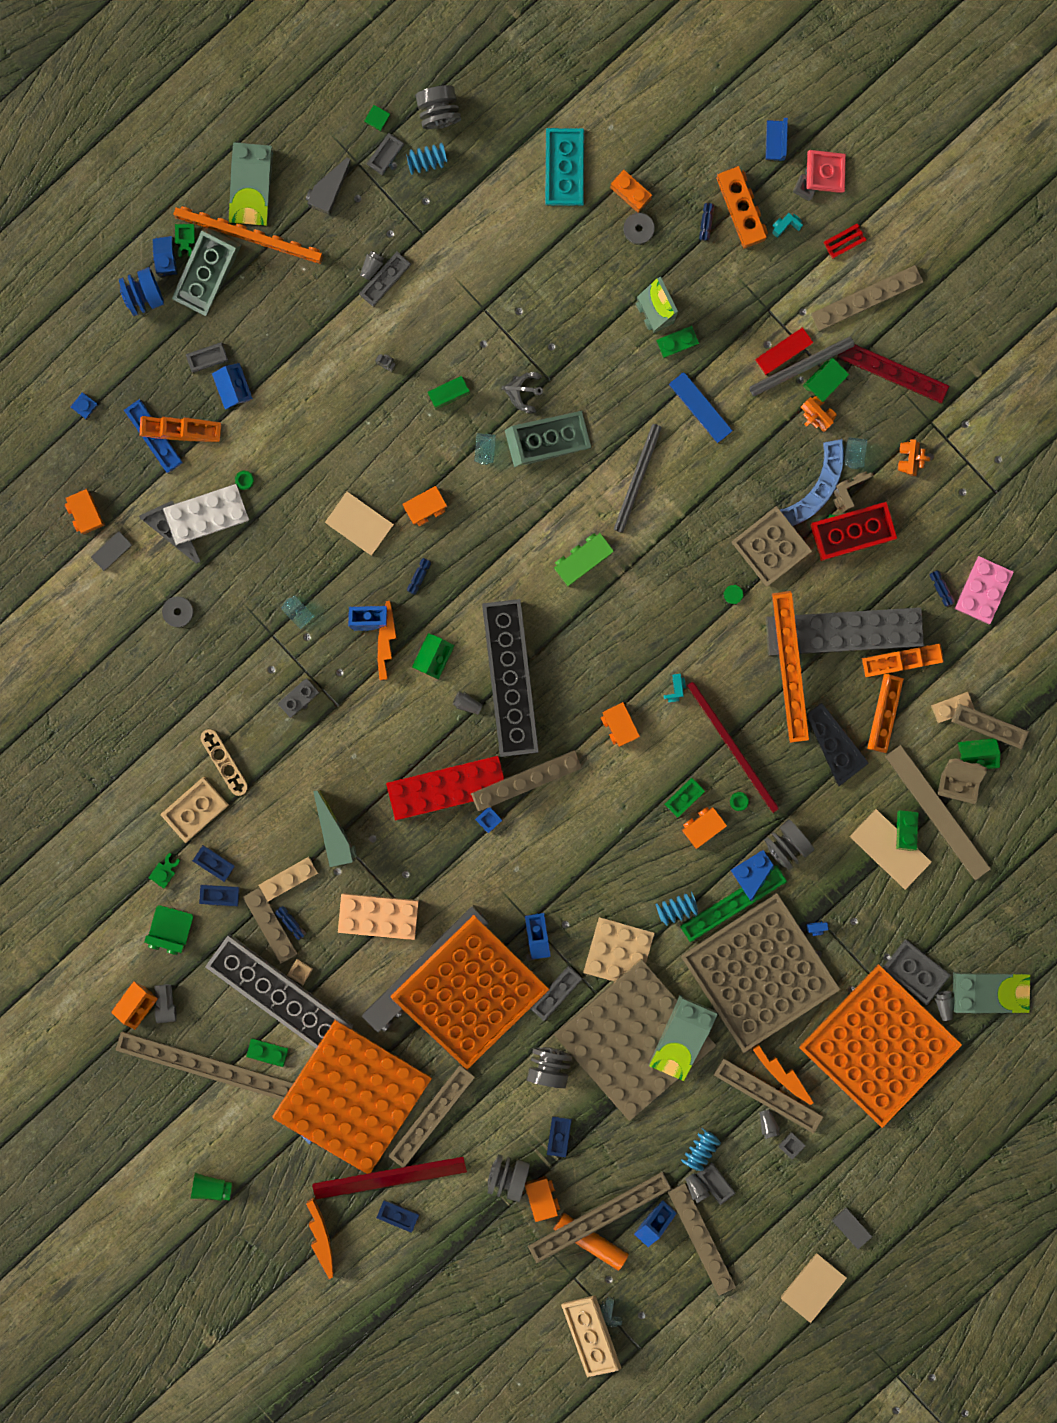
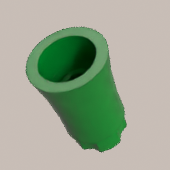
M195 1172L190 1199L230 1200L232 1183Z

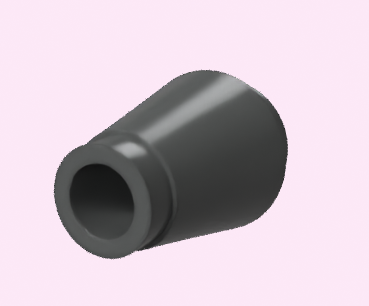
M370 251L366 255L360 276L370 281L371 277L384 264V257Z
M459 691L453 701L456 709L477 715L483 705L465 691L463 693Z
M941 991L936 993L937 997L935 1000L942 1020H952L954 1008L952 992Z
M771 1110L759 1112L762 1135L765 1136V1139L780 1135V1128Z
M695 1173L685 1178L692 1199H695L696 1203L710 1196L708 1193L709 1189Z

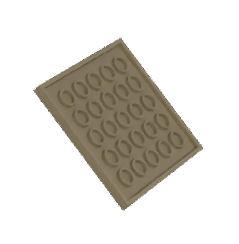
M777 893L681 955L686 966L743 1053L840 990Z
M642 959L554 1033V1036L629 1121L678 1080V1078L648 1066L677 1000ZM707 1036L692 1067L716 1047L709 1036Z

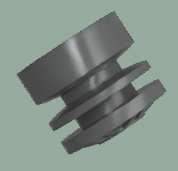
M454 86L432 87L415 95L418 109L426 110L420 114V119L423 120L421 122L423 129H441L458 123L461 120L460 113H457L459 107L457 105H450L457 101Z
M788 819L780 826L783 836L780 837L773 832L771 834L776 841L773 843L769 837L765 838L764 841L769 852L779 864L790 871L793 866L788 860L792 859L795 864H798L797 853L806 858L815 849L797 826Z
M533 1047L532 1053L540 1057H531V1061L539 1065L538 1067H529L527 1081L548 1087L566 1088L568 1075L561 1072V1069L570 1068V1064L564 1063L563 1060L571 1061L572 1055L556 1048Z
M498 1154L490 1170L488 1194L492 1195L494 1187H499L498 1197L502 1194L503 1189H506L507 1199L519 1202L530 1163L517 1160L514 1167H511L510 1157H507L504 1165L501 1164L503 1155Z

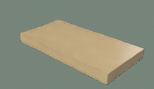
M877 809L849 836L904 890L931 863L918 848L916 851L896 849L897 828Z
M596 1296L561 1304L586 1376L591 1377L619 1371L621 1365Z

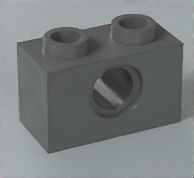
M306 678L277 704L290 718H293L317 697L320 692Z

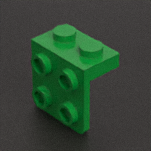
M158 905L155 909L149 934L146 935L144 943L149 944V948L159 950L160 947L165 948L167 953L178 955V952H184L193 915Z

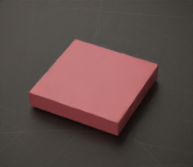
M809 150L807 154V189L837 193L845 192L846 154Z

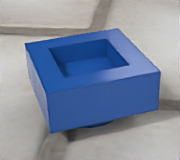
M82 392L71 408L87 420L98 404Z
M491 807L487 808L475 819L487 833L502 821Z
M827 922L806 924L807 932L812 933L813 936L823 935L824 931L828 930Z

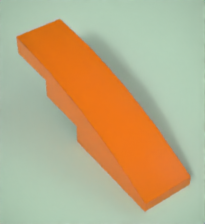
M142 416L140 418L139 436L182 441L219 442L221 423L185 417L177 419Z
M386 601L385 606H387V626L379 629L378 670L380 681L388 679L385 660L392 659L389 640L397 639L391 601Z
M940 643L862 658L865 677L943 663L944 659Z
M758 1044L752 1048L763 1065L783 1086L809 1105L813 1104V1101L792 1068L785 1072L775 1056L768 1060Z
M312 1198L306 1203L314 1218L308 1224L316 1238L312 1242L311 1247L328 1278L331 1279L334 1275L329 1234L315 1198Z

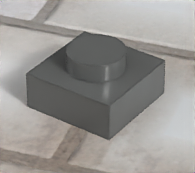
M790 1132L778 1147L793 1160L805 1147V1144Z

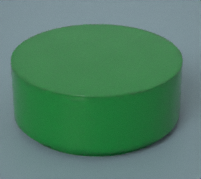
M240 471L235 476V484L241 490H248L254 485V477L248 471Z
M730 585L724 591V599L729 604H737L743 598V591L737 585Z
M735 792L730 797L731 807L736 811L745 810L749 805L748 796L743 792Z

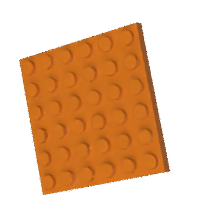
M473 915L390 997L468 1070L550 989Z
M878 964L799 1048L883 1128L962 1044Z
M335 1019L272 1118L368 1174L371 1173L432 1078Z

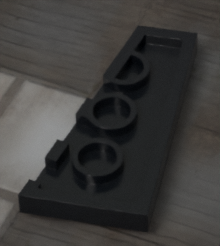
M822 703L806 714L838 787L869 764Z

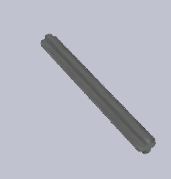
M847 337L750 386L749 390L752 396H757L854 347L855 343L852 337Z
M652 424L617 518L614 530L619 533L624 532L662 429L657 424Z

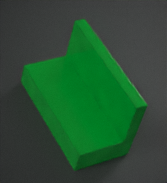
M830 358L803 384V387L807 391H811L821 402H824L849 374L834 358Z
M460 376L427 393L435 410L469 395L470 391L463 377Z
M428 633L412 668L439 680L455 645Z
M996 739L958 742L963 762L977 763L987 769L1000 768V751Z

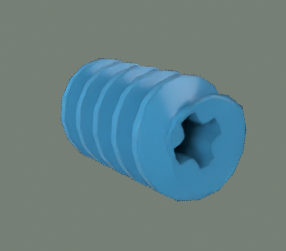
M440 143L439 149L432 145V151H430L425 146L424 153L420 148H417V154L410 150L409 156H407L411 175L414 174L415 168L421 173L422 167L429 171V165H431L436 170L437 163L441 168L444 167V162L447 163L442 143Z
M692 892L691 898L684 894V900L677 896L676 903L673 899H669V905L663 901L662 908L655 904L660 920L666 926L669 925V919L673 923H676V917L682 921L683 914L690 918V912H693L695 916L698 915V908Z
M704 1128L701 1129L705 1134H697L701 1140L693 1141L696 1147H689L692 1154L685 1153L688 1160L681 1159L684 1164L696 1171H703L704 1167L701 1164H708L705 1157L712 1158L710 1151L715 1152L717 1150L713 1144H721L714 1134Z

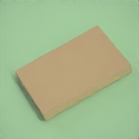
M349 492L344 494L325 521L327 525L371 556L394 526V524Z
M202 777L160 815L178 836L187 843L225 810L229 804L209 781Z
M816 1253L780 1298L811 1323L847 1277Z

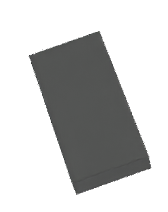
M388 133L367 165L383 176L405 144Z
M222 342L186 354L192 373L228 361Z
M118 531L91 558L103 571H106L133 545Z
M712 1162L703 1171L697 1173L720 1205L735 1194V1191Z
M846 1207L832 1219L834 1224L857 1249L872 1237Z

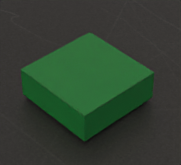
M373 105L364 122L381 132L390 117V113Z

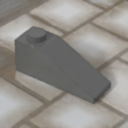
M350 158L344 159L314 185L313 190L310 189L308 191L306 200L309 207L328 215L331 214L352 163Z

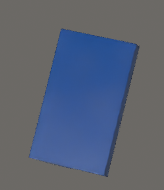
M784 118L783 121L767 120L765 160H785L788 118Z
M240 363L224 366L212 373L225 409L253 399Z

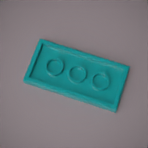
M546 128L545 205H584V128Z

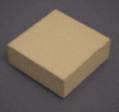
M296 959L287 976L304 985L313 968Z

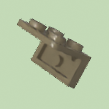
M866 471L853 478L854 481L850 482L848 479L836 486L837 489L833 494L836 498L834 503L838 510L841 509L843 513L854 507L847 489L873 477L872 472L869 474Z
M950 759L941 774L938 795L975 804L977 802L979 785L987 772V768L977 763L963 762L961 759Z

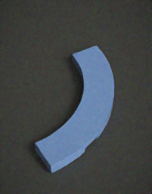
M842 439L823 443L824 461L817 483L801 501L780 510L792 526L807 520L818 512L833 494L840 479L844 460Z

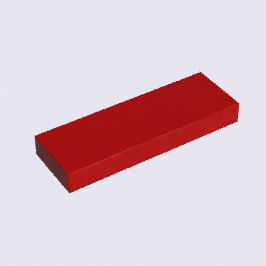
M802 327L757 357L755 361L766 376L812 345L813 341Z

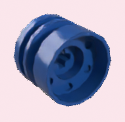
M150 267L137 271L138 281H135L132 275L129 274L128 280L130 284H127L124 277L119 278L122 298L133 316L139 315L138 305L142 313L146 312L144 304L146 302L149 303L152 309L165 305Z

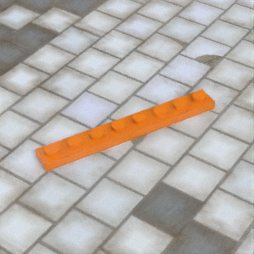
M181 206V209L175 207L173 213L176 219L204 228L208 227L214 231L321 264L323 259L319 249L313 247L306 249L301 247L300 243L294 241L287 243L283 241V238L272 235L271 238L265 236V233L260 230L254 229V232L246 230L247 227L241 224L233 226L228 224L229 221L222 218L217 220L211 219L210 215L200 212L196 214L192 212V209Z
M792 592L772 593L790 743L809 740Z

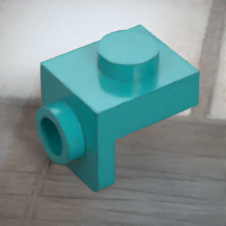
M788 213L783 219L779 218L773 224L775 229L772 234L778 238L790 224L800 231L803 227L801 224L802 220L797 215Z
M673 674L674 694L663 695V698L668 699V702L680 701L679 697H683V689H686L685 678H681V674Z

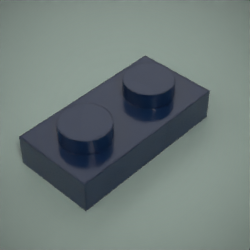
M202 845L192 860L223 882L227 880L235 867L234 864Z
M200 885L199 904L238 906L239 887Z
M552 1116L547 1155L566 1158L571 1118Z
M384 1199L376 1218L412 1233L419 1214Z

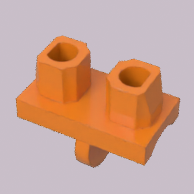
M816 396L814 398L810 397L801 406L805 412L803 415L808 420L804 425L807 427L809 424H812L815 428L819 427L823 432L834 423L833 420L837 414L830 408L824 412L820 408L824 402H821Z
M910 439V442L900 443V453L909 454L908 461H899L898 471L917 477V468H924V462L930 461V457L925 456L926 449H920L919 454L920 442Z

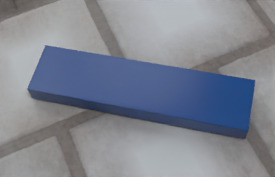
M684 372L669 384L716 443H719L732 432L731 428Z
M140 399L124 409L139 433L140 418L142 416L152 417ZM143 437L167 474L183 464L167 439Z

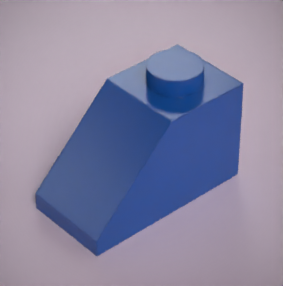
M172 236L153 239V257L158 277L178 274Z
M387 606L349 607L348 626L354 631H371L387 626Z
M544 913L525 916L531 959L551 957Z
M662 1200L641 1223L634 1235L649 1247L661 1237L677 1213Z

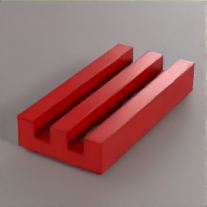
M855 224L823 243L831 258L834 259L866 241V238L859 229V225ZM854 230L856 231L855 234L830 247V243ZM859 236L860 240L833 253L832 250Z

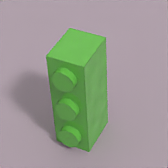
M593 533L586 539L587 543L582 547L577 545L570 551L572 554L569 557L565 558L563 556L555 562L557 566L554 567V570L567 587L614 552L601 533L597 536Z

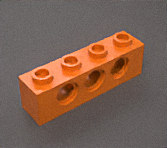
M739 166L717 174V182L743 249L765 241L768 231L765 224L760 222L759 217H761L758 206L753 204L752 199H754L751 188L746 186L747 177L744 170L741 171ZM738 185L741 188V192L734 193L731 187ZM738 204H747L748 210H739ZM748 220L753 221L755 227L748 229L745 226V222Z

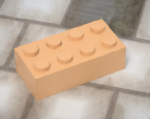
M342 893L338 933L415 940L419 900Z

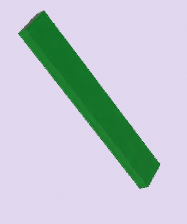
M776 865L770 875L766 877L763 886L755 894L753 901L749 900L741 887L680 925V928L689 942H692L788 881L778 865Z

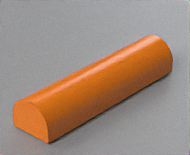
M884 674L867 749L887 753L904 678Z
M563 1213L553 1229L557 1230L575 1219ZM595 1232L575 1242L618 1271L624 1265L629 1255Z

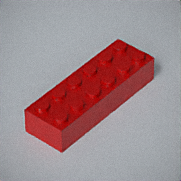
M494 756L388 782L386 786L394 818L399 820L473 802L471 793L504 780L499 756Z

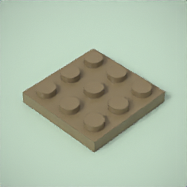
M777 506L731 542L766 587L812 552Z

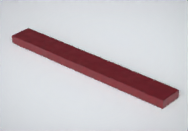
M691 682L686 685L771 813L779 810V807L696 684Z
M457 1157L313 1183L312 1188L315 1198L322 1199L467 1173L464 1157Z

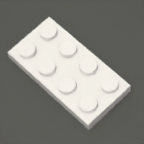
M236 484L163 508L176 545L249 521Z

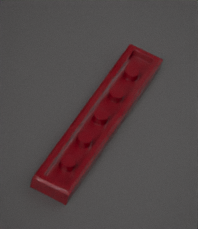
M856 344L854 347L837 355V359L940 404L943 403L950 387Z

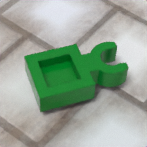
M175 224V244L181 245L178 249L179 258H182L184 250L189 252V258L192 254L190 244H195L194 224Z
M171 853L165 857V864L159 862L149 876L150 880L163 889L166 888L175 875V872L171 869L180 863V859H177L175 863L170 862Z

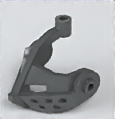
M537 372L525 373L509 384L502 386V390H505L512 404L517 409L528 414L536 413L535 407L522 403L520 391L541 395L543 393L541 387L534 389L521 387L525 379L540 380L542 375Z

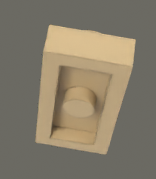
M965 692L931 705L937 722L941 723L953 718L958 704L974 709L969 693Z

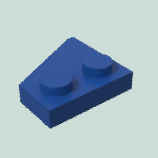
M764 850L733 868L731 872L749 900L753 901L755 894L763 886L766 877L770 875L774 866Z

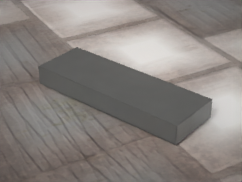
M396 252L359 295L374 307L408 270L411 263L399 252Z
M568 965L548 987L550 990L530 1009L545 1021L583 978Z

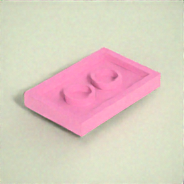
M978 556L954 609L984 623L991 624L1013 575V571Z

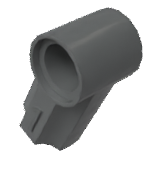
M172 984L156 985L155 995L158 998L155 1006L156 1023L176 1022L177 1013L176 1006L173 1003Z

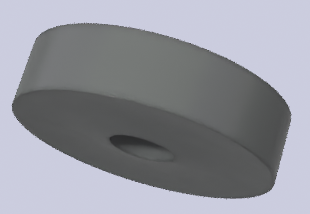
M643 213L630 215L624 223V235L633 244L641 245L648 242L654 233L652 219ZM636 226H641V227H642V231H641V232H637V231L635 230V227H636Z
M172 597L163 605V618L166 623L173 627L186 626L193 618V606L183 597ZM177 608L181 609V614L178 616L175 615Z

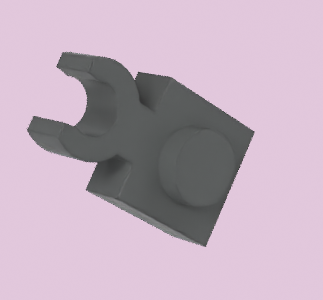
M806 167L805 175H800L793 193L810 201L816 190L807 189Z
M382 354L377 356L376 364L393 373L396 368V364L393 363L394 359L386 354L384 356Z

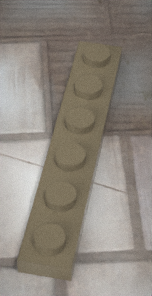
M916 265L819 309L811 313V316L818 331H821L922 284L923 280Z
M571 751L471 793L477 811H482L577 771L582 767L576 752Z
M724 1058L713 1074L813 1134L823 1118L822 1115Z
M459 1065L388 1157L401 1167H405L475 1076Z
M685 1183L667 1191L718 1296L736 1288Z

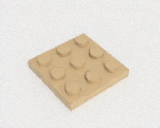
M599 917L583 973L616 981L640 959L646 964L654 932Z

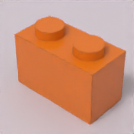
M625 170L614 179L610 186L637 213L652 198V194Z
M436 486L402 504L413 525L418 524V526L427 523V518L433 515L438 517L444 514V509L447 508Z
M88 489L66 498L67 503L65 507L69 514H73L75 521L72 522L77 532L80 531L84 535L105 526Z
M623 702L602 712L603 716L600 718L605 728L609 726L612 732L609 734L613 745L617 744L620 747L640 737Z
M708 807L704 808L698 813L700 817L696 820L691 818L683 824L685 828L682 829V832L695 849L699 848L727 826L713 807L710 809Z
M133 981L111 1013L124 1025L136 1030L158 998L146 987Z
M547 1176L525 1182L535 1222L558 1216L557 1210H560L557 1198L553 1199L552 1192L555 1191L552 1180L548 1181Z

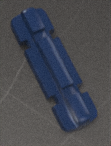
M705 203L700 228L702 231H700L699 240L709 241L714 204Z
M422 558L419 564L420 567L417 568L411 580L412 583L407 588V591L415 595L417 593L418 586L421 585L427 573L426 570L431 565V561Z
M936 570L930 573V578L935 582L934 586L940 598H943L944 606L948 607L954 603L952 595H949L950 591L944 579H941L940 571Z
M281 906L276 910V914L279 918L283 919V923L300 940L306 935V932L302 928L300 929V925L293 916L287 913L288 910Z

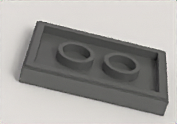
M906 939L882 967L893 979L926 1005H928L951 976Z

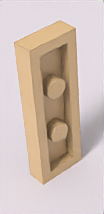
M307 857L259 884V887L268 902L313 877L318 872L310 857Z

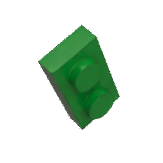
M692 326L656 340L663 358L699 344Z
M691 777L664 805L678 818L705 790Z
M900 810L897 812L896 849L916 851L918 812Z
M251 1038L246 1057L284 1067L289 1048Z

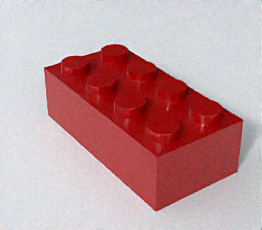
M887 502L810 524L821 561L897 539Z

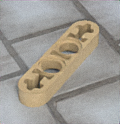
M211 729L203 731L201 742L229 789L236 796L244 795L248 790V784L219 735ZM207 733L210 735L214 734L215 737L212 740L215 744L217 742L220 743L219 746L214 747L211 751L209 749L212 746L211 742L205 741ZM217 749H222L225 753L224 758L221 760H217L214 757V752ZM227 765H231L235 769L232 776H226L224 773V768ZM239 775L240 778L236 780L239 784H244V787H242L243 791H235L236 784L234 781L230 784L229 779Z

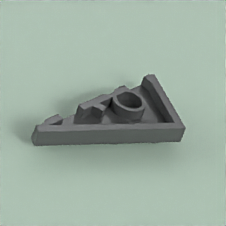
M173 501L139 515L141 520L196 564L201 562L191 540L179 545L175 544L163 508L174 505Z

